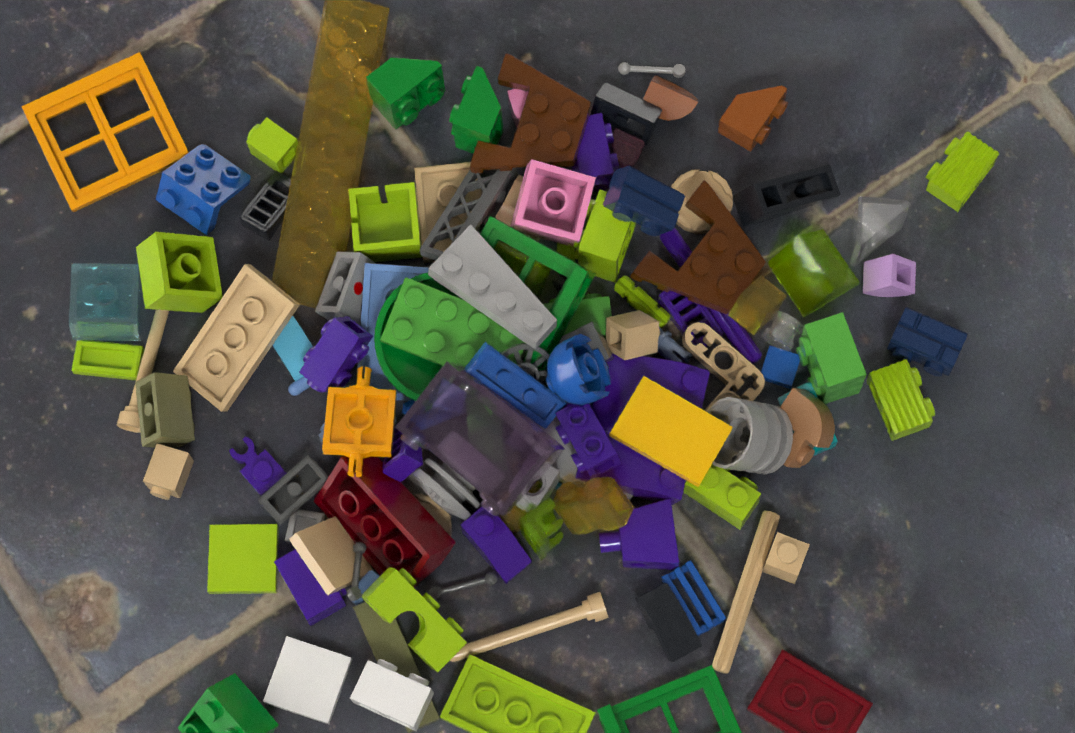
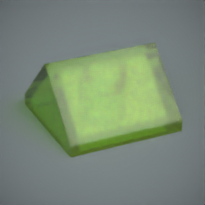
M823 229L797 235L768 262V266L803 317L860 283Z

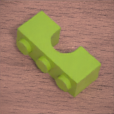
M388 567L362 593L361 598L388 623H391L403 612H415L419 618L420 627L417 635L407 645L432 670L439 672L467 644L460 636L464 630L451 617L445 620L437 612L440 605L428 593L425 592L421 595L413 587L417 582L405 569L401 568L397 571L395 568Z

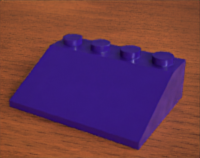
M613 354L614 359L607 362L611 384L605 387V391H609V394L592 402L591 408L616 450L622 464L594 480H591L587 471L580 473L577 468L575 479L631 494L652 502L671 499V504L673 505L682 499L686 480L615 440L609 434L643 376L702 409L710 371L677 361L645 356L623 360Z

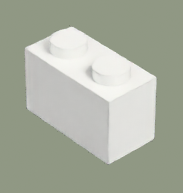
M379 659L377 664L368 660L350 697L352 702L417 732L434 695L433 690L427 687L429 681L413 673H410L408 678L396 673L398 667L385 660Z

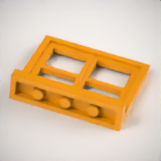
M140 52L21 106L72 212H76L169 168L189 153ZM136 80L150 110L111 128L96 97ZM86 102L100 134L61 151L47 120ZM154 117L168 148L129 166L115 135ZM104 140L119 171L79 189L65 158Z

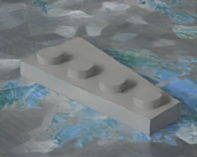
M471 224L428 268V276L535 350L556 328L557 319Z

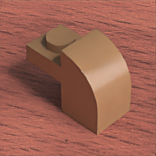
M793 388L780 407L787 413L792 429L795 431L791 452L783 465L791 468H800L806 465L815 453L814 446L820 448L830 447L834 438L835 425L829 408L821 400L806 389Z

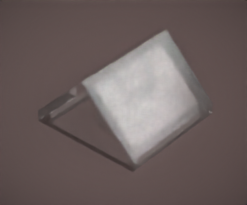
M858 197L851 227L850 264L853 267L858 265L903 227L911 206L907 200Z

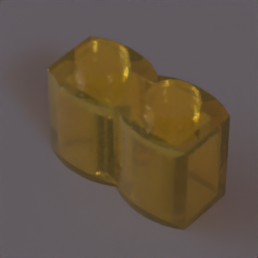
M595 477L587 483L582 481L566 482L557 489L551 503L571 533L577 535L591 533L597 529L610 531L621 528L627 524L634 509V506L615 479L611 477Z

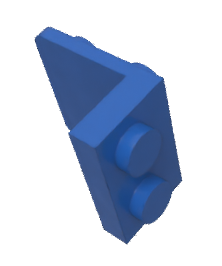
M201 144L162 172L155 200L205 235H208L215 228L220 207L248 186L251 177L207 145Z

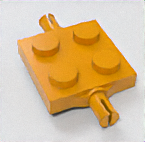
M363 366L357 368L356 385L346 388L328 387L322 451L324 455H344L349 457L347 474L351 477H354L355 472L356 477L362 476L363 458L370 456L392 457L397 393L396 390L377 389L370 386L372 369L366 366L365 374Z

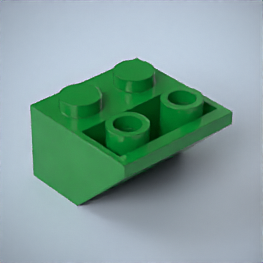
M391 57L366 77L372 104L395 130L402 125L406 126L412 123L423 108L427 105H435L441 100L445 92L442 65L438 61Z
M476 66L473 75H467L461 91L464 94L460 105H454L449 119L453 126L451 134L454 135L456 148L473 154L478 141L498 145L504 132L501 106L483 68Z
M234 673L207 688L178 726V729L181 733H273L279 724Z

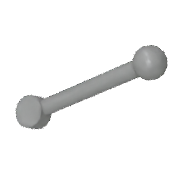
M622 62L618 66V71L623 75L629 72L673 74L676 78H682L685 75V67L682 64H676L672 68L631 66L627 62Z

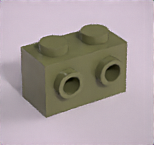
M154 372L135 382L142 447L155 448L158 443L177 449L195 440V425L192 419L191 392L188 376Z

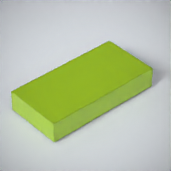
M77 339L72 372L79 375L136 380L144 348L139 345Z

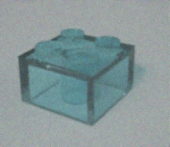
M72 263L69 327L72 340L140 341L141 278L139 264Z

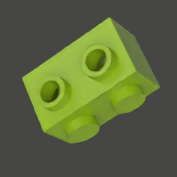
M713 464L699 487L686 481L684 487L686 495L739 530L756 508L761 497V493L757 491L758 486L754 482L743 476L739 479L728 472L730 469L716 467Z

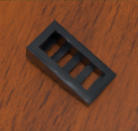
M276 171L239 218L242 226L270 241L304 190V186ZM278 183H281L292 191L286 194L277 189L276 186ZM273 193L284 201L280 204L269 197ZM266 203L275 208L276 211L272 213L263 208ZM258 213H260L261 215L269 219L265 223L264 221L258 219L256 216L258 215Z

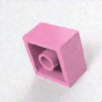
M531 159L525 169L511 227L524 234L574 247V243L580 241L596 177Z

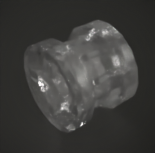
M776 311L772 317L773 323L771 327L764 330L762 337L770 345L790 352L794 346L793 340L795 336H800L804 327L794 317L784 312Z

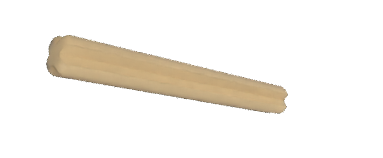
M766 510L762 512L712 663L714 670L717 672L728 674L780 520V515Z

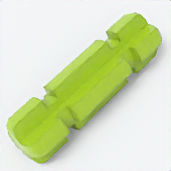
M624 275L614 286L615 291L622 298L626 296L627 302L636 310H640L658 320L659 327L662 329L669 322L670 314L664 308H658V303L639 286L635 287V282L628 276Z

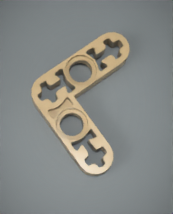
M693 323L685 330L682 335L683 347L726 385L704 411L708 412L710 407L718 400L726 397L754 401L763 390L765 384L764 376L760 370L707 324ZM700 331L703 332L705 335L703 342L710 347L715 342L718 346L706 357L703 353L708 348L701 343L696 346L693 345L691 341L694 337L691 332L694 334H698ZM718 352H726L730 355L732 365L729 369L723 370L716 366L714 358ZM751 375L755 379L753 386L756 389L754 390L750 387L740 398L734 392L738 391L744 384L741 377L748 378Z

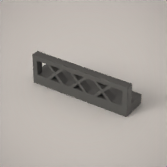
M513 168L512 171H500L498 169L495 174L482 179L480 173H472L469 170L421 246V256L436 261L443 253V251L433 248L436 242L450 238L453 243L470 224L481 234L489 217H496L514 181L518 177L517 168ZM481 188L483 193L481 197L466 203L464 199L466 194ZM466 213L467 219L465 223L450 227L449 222L452 217Z

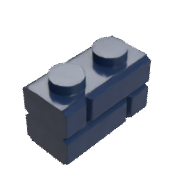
M629 165L613 173L609 185L610 189L607 191L603 205L613 211L612 216L624 222L633 221L641 225L640 230L651 236H659L675 228L679 216L678 212L681 210L685 198L683 193Z
M905 307L887 349L892 351L893 357L900 361L907 359L908 363L913 360L924 365L923 369L934 376L945 374L949 376L968 333Z

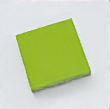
M278 524L210 525L207 592L209 594L277 593L278 568L274 561L278 559Z

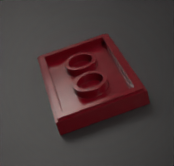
M782 649L747 710L784 733H856L873 703Z

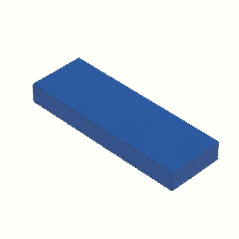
M486 341L464 368L467 373L545 430L556 417L555 413L560 411L566 404V401L561 399L556 393H553L548 387Z

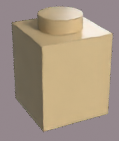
M640 310L607 317L606 342L613 354L623 360H628L658 352V338L660 335L658 320Z
M157 443L143 479L146 486L151 489L150 494L165 500H169L170 496L181 498L194 460L188 452Z
M777 532L763 572L795 584L810 544Z

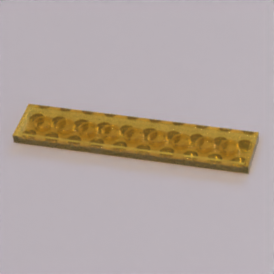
M325 0L272 279L274 284L299 304L316 308L336 253L346 252L352 222L348 189L358 188L373 105L366 77L380 66L390 8L363 0Z

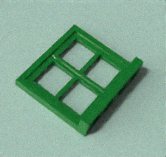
M490 216L480 235L493 249H495L500 240L529 256L519 275L523 283L528 278L536 261L567 277L549 311L557 319L556 328L539 345L550 355L553 349L560 343L561 337L569 326L596 273L497 218ZM533 351L531 363L533 364L542 355L537 351ZM545 360L543 363H541L537 367V369L545 370L547 367V361Z
M712 665L614 706L609 704L597 709V716L604 733H629L625 723L626 720L657 707H661L671 733H679L667 703L703 689L720 728V731L716 733H742Z

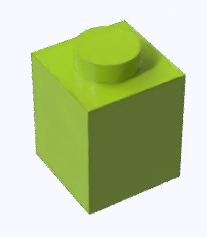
M267 117L261 124H256L250 130L247 137L248 140L246 141L252 155L281 174L301 151L297 138Z

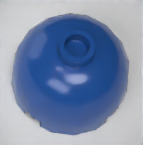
M578 334L558 344L551 352L547 363L546 382L549 389L564 401L574 405L589 404L608 396L609 391H605V387L611 384L608 366L602 353L598 348L592 351L587 342L592 340L583 334Z

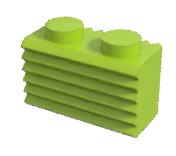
M966 132L961 140L955 137L944 152L948 155L942 164L936 162L926 175V178L929 180L926 191L957 212L960 211L986 177L999 156L998 151L977 139L970 132Z
M907 359L869 373L867 384L892 441L931 426L933 422L932 417L935 416L933 404L929 397L923 398L919 386H922L919 371L916 367L911 368Z

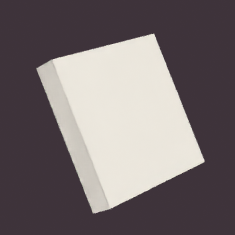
M286 636L263 702L329 725L353 659Z

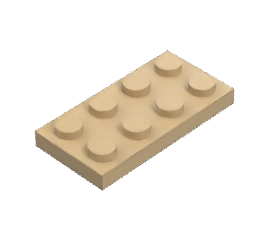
M245 264L173 372L176 375L188 376V384L221 412L228 411L300 304L251 264Z

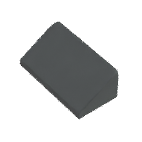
M307 455L258 499V502L282 525L323 487L329 476Z

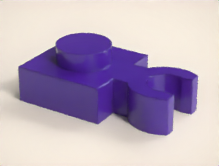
M245 436L243 441L248 446V451L240 455L231 448L229 452L234 461L239 464H246L240 470V473L258 494L262 496L287 473L266 450L257 455L253 441Z

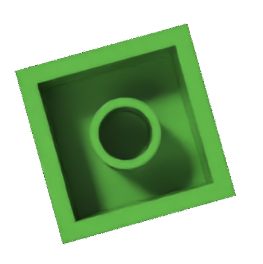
M843 312L805 324L802 335L799 337V347H796V352L801 366L807 365L811 376L807 380L811 382L819 400L827 404L860 393L867 374Z

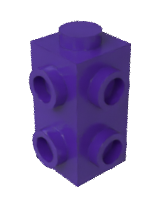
M602 113L589 116L577 155V161L572 166L575 172L596 177L592 192L608 189L613 173L619 169L617 154H610L608 143L614 142L611 123L604 124Z
M349 316L330 319L321 330L322 337L317 345L310 348L303 358L305 363L299 373L307 378V384L318 392H328V387L344 388L352 377L350 372L354 365L360 362L369 351V346L367 345L373 338V335Z
M567 402L560 411L555 413L560 422V425L556 426L555 429L564 445L570 442L576 452L570 456L580 473L587 471L591 480H594L622 464L590 404L574 405Z

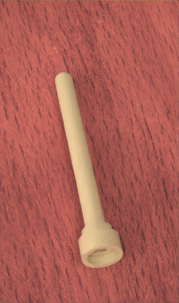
M169 310L155 311L136 382L152 374ZM134 386L129 406H125L124 411H120L117 426L126 431L140 433L136 386Z
M597 592L588 595V599L581 601L582 605L467 643L450 661L456 662L468 658L469 654L474 656L585 618L588 621L595 619V622L607 619L609 617L601 593Z

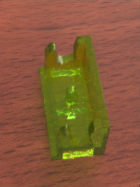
M550 497L519 519L521 535L541 561L547 557L546 553L557 546L564 537L563 532H560L554 538L549 539L563 524V520H557L554 515L556 504Z

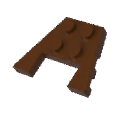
M505 54L497 79L498 84L528 91L526 102L512 146L509 148L478 141L471 160L470 171L472 173H483V170L490 169L512 171L513 168L526 167L531 159L557 167L574 166L592 109L591 102L514 56Z
M704 180L687 201L685 207L708 223L711 229L679 271H676L649 251L630 277L638 282L644 280L657 285V289L662 291H673L688 297L687 300L728 314L766 261L711 186Z

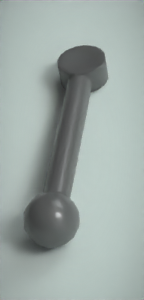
M361 541L353 545L355 562L352 587L347 590V596L351 601H356L362 596L358 586L362 554L366 551V545Z
M488 572L484 577L443 588L432 586L429 588L428 594L434 600H439L443 594L484 583L493 585L497 582L498 576L495 572Z

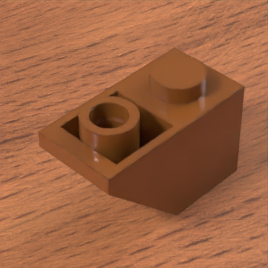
M781 85L737 94L719 121L718 133L750 152L757 143L762 145L771 131L769 124L774 117L780 119L788 106V102L785 101L787 88Z

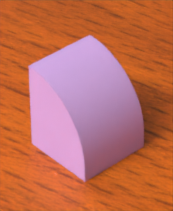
M895 254L865 261L863 294L878 297H901L915 294L916 262Z

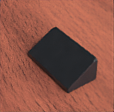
M605 83L595 96L590 115L602 113L604 124L611 123L612 130L647 146L661 116L662 109L611 84Z

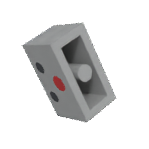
M337 252L315 312L328 321L336 317L349 316L361 326L365 263H376L361 252Z

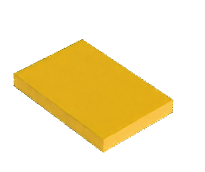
M643 376L609 436L699 487L733 427Z

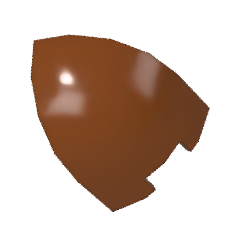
M656 75L651 80L643 100L661 108L662 112L659 119L667 121L683 118L691 113L698 104V99L692 93Z

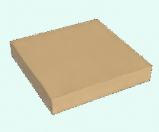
M336 516L296 532L289 538L327 595L352 585L355 562L353 545L355 543ZM363 555L359 581L372 569Z

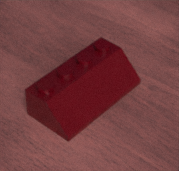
M370 456L363 458L361 477H356V472L354 477L347 474L349 457H341L314 499L315 504L329 519L336 516L354 543L361 541L366 545V551L362 555L379 575L388 567L395 568L397 571L403 568L416 580L417 583L413 586L415 588L442 564L456 542L401 482L383 473V462L378 457Z

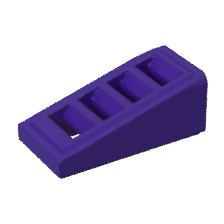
M663 291L658 296L659 305L670 314L671 321L682 335L688 328L687 323L700 315L702 318L699 321L700 323L707 324L721 337L724 336L723 331L705 306L687 300L688 297L686 296L673 305L672 301L681 295L673 291ZM691 304L694 309L681 317L679 312ZM691 332V334L694 337L691 341L693 345L696 346L697 344L701 343L706 348L708 347V345L703 342V337L705 335H703L699 339H696L694 333Z
M404 417L394 426L392 457H384L382 467L384 474L399 482L423 465L420 431L407 417Z

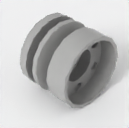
M726 397L718 400L710 407L709 414L733 427L712 463L714 466L765 475L775 472L785 463L791 452L793 431L787 413L779 406Z
M451 431L437 447L446 461L440 465L434 460L427 458L424 462L434 472L432 477L419 468L413 475L420 482L423 491L448 514L450 513L465 521L471 514L462 506L464 501L477 510L481 506L472 492L477 488L483 493L491 495L505 478L476 449L455 432Z

